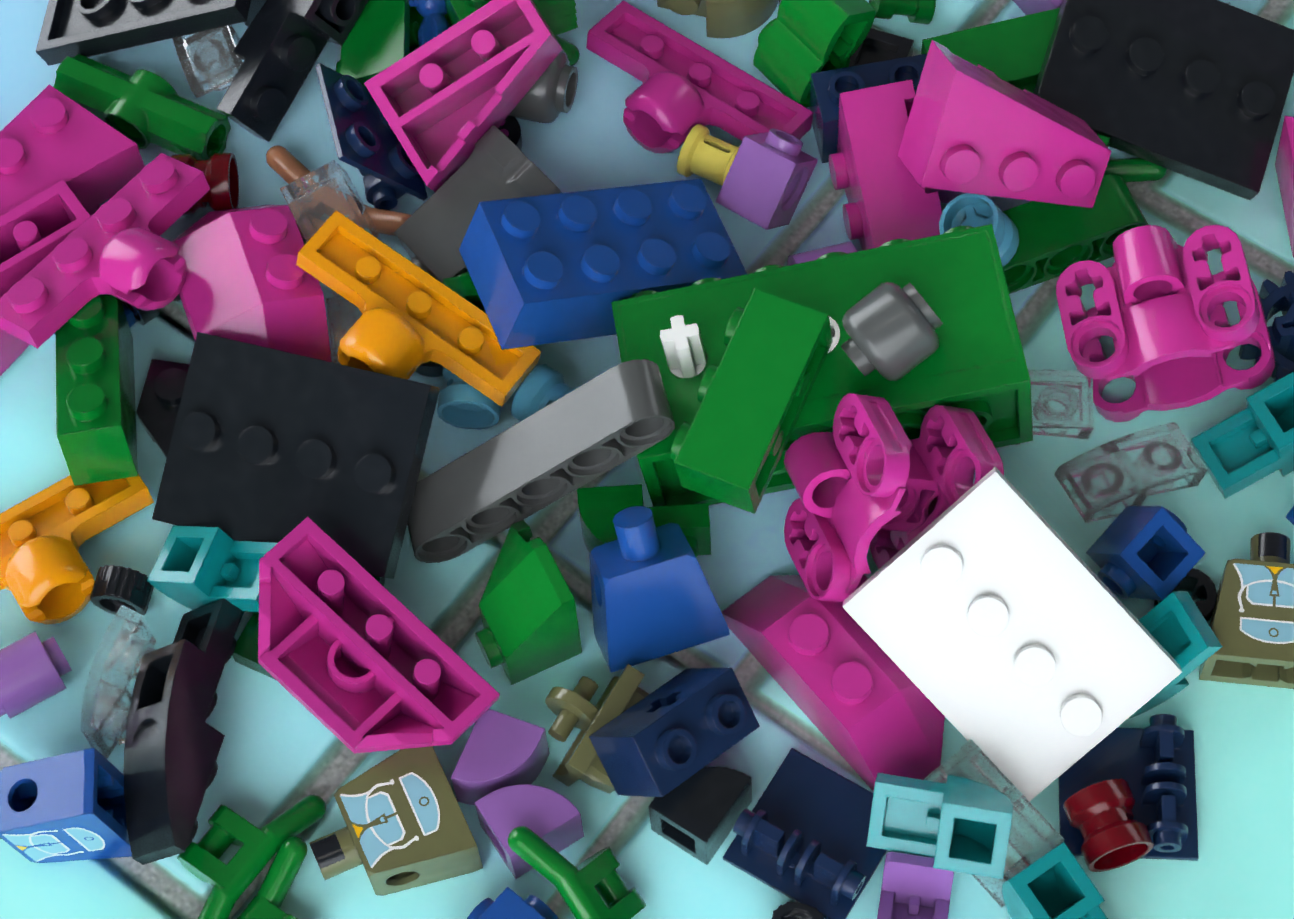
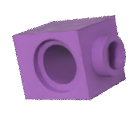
M770 129L766 133L744 136L715 202L765 230L789 225L818 159L801 151L803 146L801 140L778 129Z

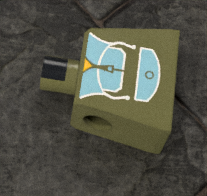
M1274 532L1256 534L1250 540V560L1231 559L1227 561L1218 586L1217 600L1209 625L1223 647L1200 665L1199 680L1294 689V564H1290L1291 540L1286 535Z
M433 746L400 749L340 787L334 794L346 827L309 843L324 880H328L363 864L373 890L379 896L473 873L483 868L475 839Z

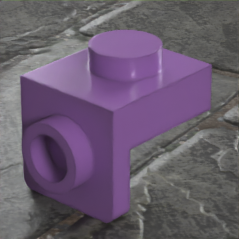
M888 852L885 857L877 919H948L954 871L933 868L934 858Z

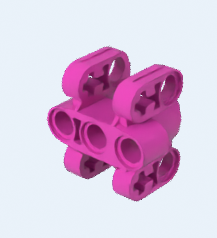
M1158 225L1135 227L1120 234L1113 242L1115 262L1112 267L1106 268L1101 263L1092 260L1078 261L1068 266L1058 278L1056 296L1067 349L1077 370L1085 376L1088 392L1098 413L1106 420L1128 422L1147 410L1168 411L1190 407L1210 400L1227 389H1253L1262 385L1272 375L1275 368V355L1257 288L1251 279L1242 244L1237 234L1228 227L1220 225L1204 226L1187 238L1184 247L1177 244L1166 228ZM1213 249H1220L1224 271L1212 275L1207 263V252ZM1093 284L1095 287L1093 291L1095 307L1086 311L1080 299L1082 296L1081 287ZM1227 301L1237 302L1241 321L1233 326H1230L1225 308L1223 307L1224 302ZM1101 336H1109L1113 339L1115 351L1109 358H1107L1099 341ZM1251 344L1261 350L1262 355L1259 361L1249 369H1233L1226 363L1229 353L1237 346ZM1126 377L1136 383L1134 393L1128 400L1121 403H1110L1102 398V392L1111 380Z
M848 393L837 406L833 421V432H812L801 436L790 445L785 453L784 465L800 497L792 503L785 519V544L809 595L816 600L843 602L857 589L863 575L871 573L867 561L869 546L872 558L879 570L994 467L1004 475L1003 462L976 414L971 409L934 405L924 416L920 437L909 440L885 398Z

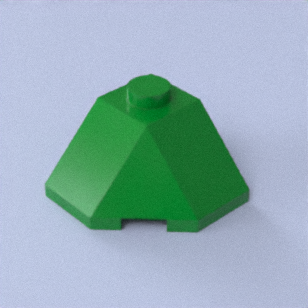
M524 520L510 526L479 603L484 629L475 633L476 640L488 666L492 669L501 665L511 685L582 653L575 598L546 543L540 537L530 541L533 534Z

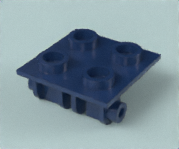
M321 63L316 65L338 159L359 169L360 174L364 176L362 179L368 203L374 205L377 209L392 210L397 206L398 199L405 193H409L423 201L426 200L428 196L424 181L368 89L350 75H342Z
M1156 714L1149 718L1150 726L1145 729L1116 728L1058 777L1059 844L1064 842L1074 856H1083L1081 852L1084 842L1080 830L1070 825L1063 808L1064 802L1074 793L1092 784L1111 779H1124L1128 782L1135 798V804L1132 809L1134 814L1133 820L1146 825L1154 844L1152 850L1141 857V859L1198 861L1194 730H1184L1182 727L1177 726V717L1174 715Z
M791 748L753 810L745 808L738 817L733 828V832L737 835L722 858L724 861L790 899L797 900L814 908L817 907V910L824 915L823 918L846 919L888 850L866 847L873 793Z

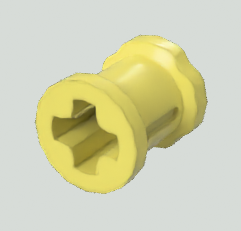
M697 124L689 132L682 145L677 161V172L685 177L695 174L722 186L739 147L710 135L708 127Z

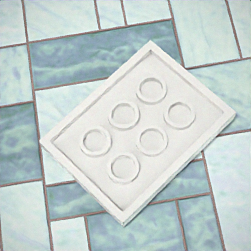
M996 467L989 471L843 601L842 607L1026 804L1182 673L1181 667L1176 660Z

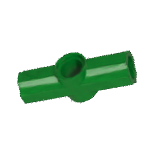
M77 54L75 57L66 56L56 70V79L53 86L55 89L135 142L138 149H146L150 143H153L176 154H191L196 160H209L215 153H223L226 149L227 137L231 130L228 116L178 96L176 90L166 80L153 72L141 69L136 70L131 76L81 54Z

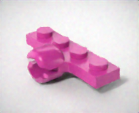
M624 0L588 31L586 46L588 50L643 82L625 99L627 107L624 109L623 122L632 138L646 150L653 153H669L678 149L684 143L692 128L697 124L719 127L741 141L744 136L766 133L770 129L784 131L800 140L811 129L814 112Z
M160 153L0 298V329L38 349L83 306L98 295L110 294L144 311L164 308L171 303L183 287L186 279L187 265L184 257L177 253L179 250L178 244L160 235L210 190L203 171Z

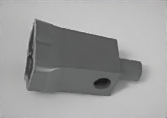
M492 125L476 142L474 150L467 161L394 233L410 256V261L442 283L443 278L456 277L468 272L459 248L479 202L559 194L562 192L501 130Z

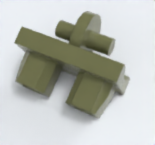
M628 664L619 677L614 676L595 706L590 700L599 686L588 677L582 676L573 691L557 686L551 689L545 699V703L557 717L548 733L556 740L565 742L574 727L580 729L552 775L554 778L568 787L580 779L586 784L608 794L615 791L589 736L649 695V693L638 687L645 674Z

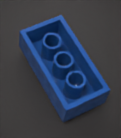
M701 178L479 202L459 248L502 350L616 335L611 302L628 299L633 294L641 291L653 290L662 292L691 286L694 282L704 278L726 279L747 274Z

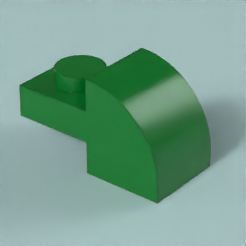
M642 484L577 489L582 536L588 552L590 553L595 546L618 540L613 518L625 508L644 506ZM708 503L648 507L652 510L656 527L668 523L679 524L696 557L699 555H711Z

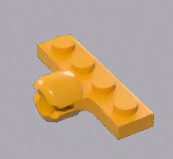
M337 210L298 252L296 262L298 267L358 307L362 313L360 318L340 340L337 356L338 362L341 365L408 380L421 364L431 361L442 365L503 407L538 364L542 351L533 345L502 350L485 312Z
M139 474L134 477L74 486L72 477L69 475L0 514V590L7 589L12 592L24 615L30 621L47 625L61 623L77 615L88 604L95 581L90 569L79 553V547L86 540L154 503L147 486Z

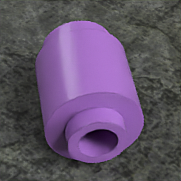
M36 631L0 650V717L7 714L11 719L67 689L61 676L71 672L72 669L54 636L41 642Z

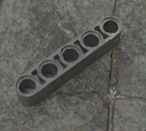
M646 359L620 363L417 482L407 523L415 558L425 563H440L454 559L510 528L512 524L524 520L668 437L675 429V422L658 365Z

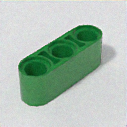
M1117 174L1103 176L1093 208L1030 201L1002 211L1014 222L1019 233V245L1016 254L1008 264L1003 266L1009 294L1059 277L1068 266L1078 261L1092 260L1101 262L1114 257L1113 242L1120 234L1135 227L1149 225L1121 176Z

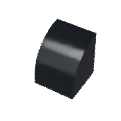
M726 767L702 768L665 796L653 799L649 805L651 830L708 865L734 828L742 811L748 808L752 802V777Z

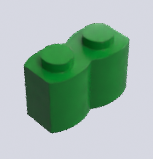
M781 0L777 18L770 21L758 36L757 41L759 45L754 55L753 65L783 95L808 108L810 107L811 73L849 67L850 57L863 43L873 25L876 10L866 0Z

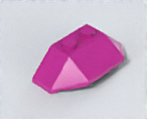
M260 205L210 211L172 241L178 244L179 250L177 253L184 257L187 265L186 279L179 295L195 340L197 332L332 362L324 294L319 281L296 265L298 252L305 244L290 205Z
M306 517L259 559L258 663L354 754L451 745L499 699L500 693L309 517Z
M770 575L722 611L728 628L873 792L877 773L927 780L940 770L945 716L842 607L843 602L813 599L809 595L800 575ZM863 575L858 587L868 579L865 575Z

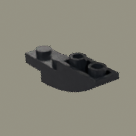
M267 0L233 50V53L244 60L216 109L254 136L269 142L327 41L343 46L369 0Z
M224 598L183 614L173 643L144 654L135 681L127 718L124 746V804L132 858L142 865L186 851L198 829L197 816L206 789L211 785L217 774L218 764L216 760L225 735L205 721L216 706L218 698L216 689L224 666L235 651L237 643L235 634L243 614L242 610Z

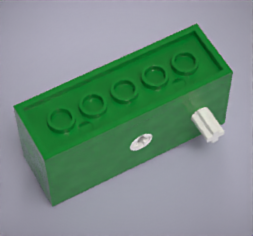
M992 224L975 228L971 226H958L947 230L941 235L916 240L894 239L877 248L853 253L831 252L822 255L814 261L789 266L767 265L750 274L726 279L704 278L694 282L691 286L662 292L646 290L635 293L628 299L611 302L621 363L646 359L658 365L675 422V429L668 437L637 455L653 507L724 503L681 486L674 460L671 459V448L680 426L684 422L692 424L701 402H698L697 397L705 371L711 364L719 366L727 345L724 344V336L732 313L738 307L745 309L754 288L827 313L829 315L833 340L764 494L795 488L784 465L786 451L801 436L812 432H833V421L837 406L848 393L885 398L909 440L920 437L921 425L928 410L934 405L971 409L976 414L995 448L1033 441L1031 380ZM884 282H893L901 288L910 282L943 323L935 330L939 337L938 349L897 381L885 379L876 369L865 377L841 348V345L851 338L843 327V315Z

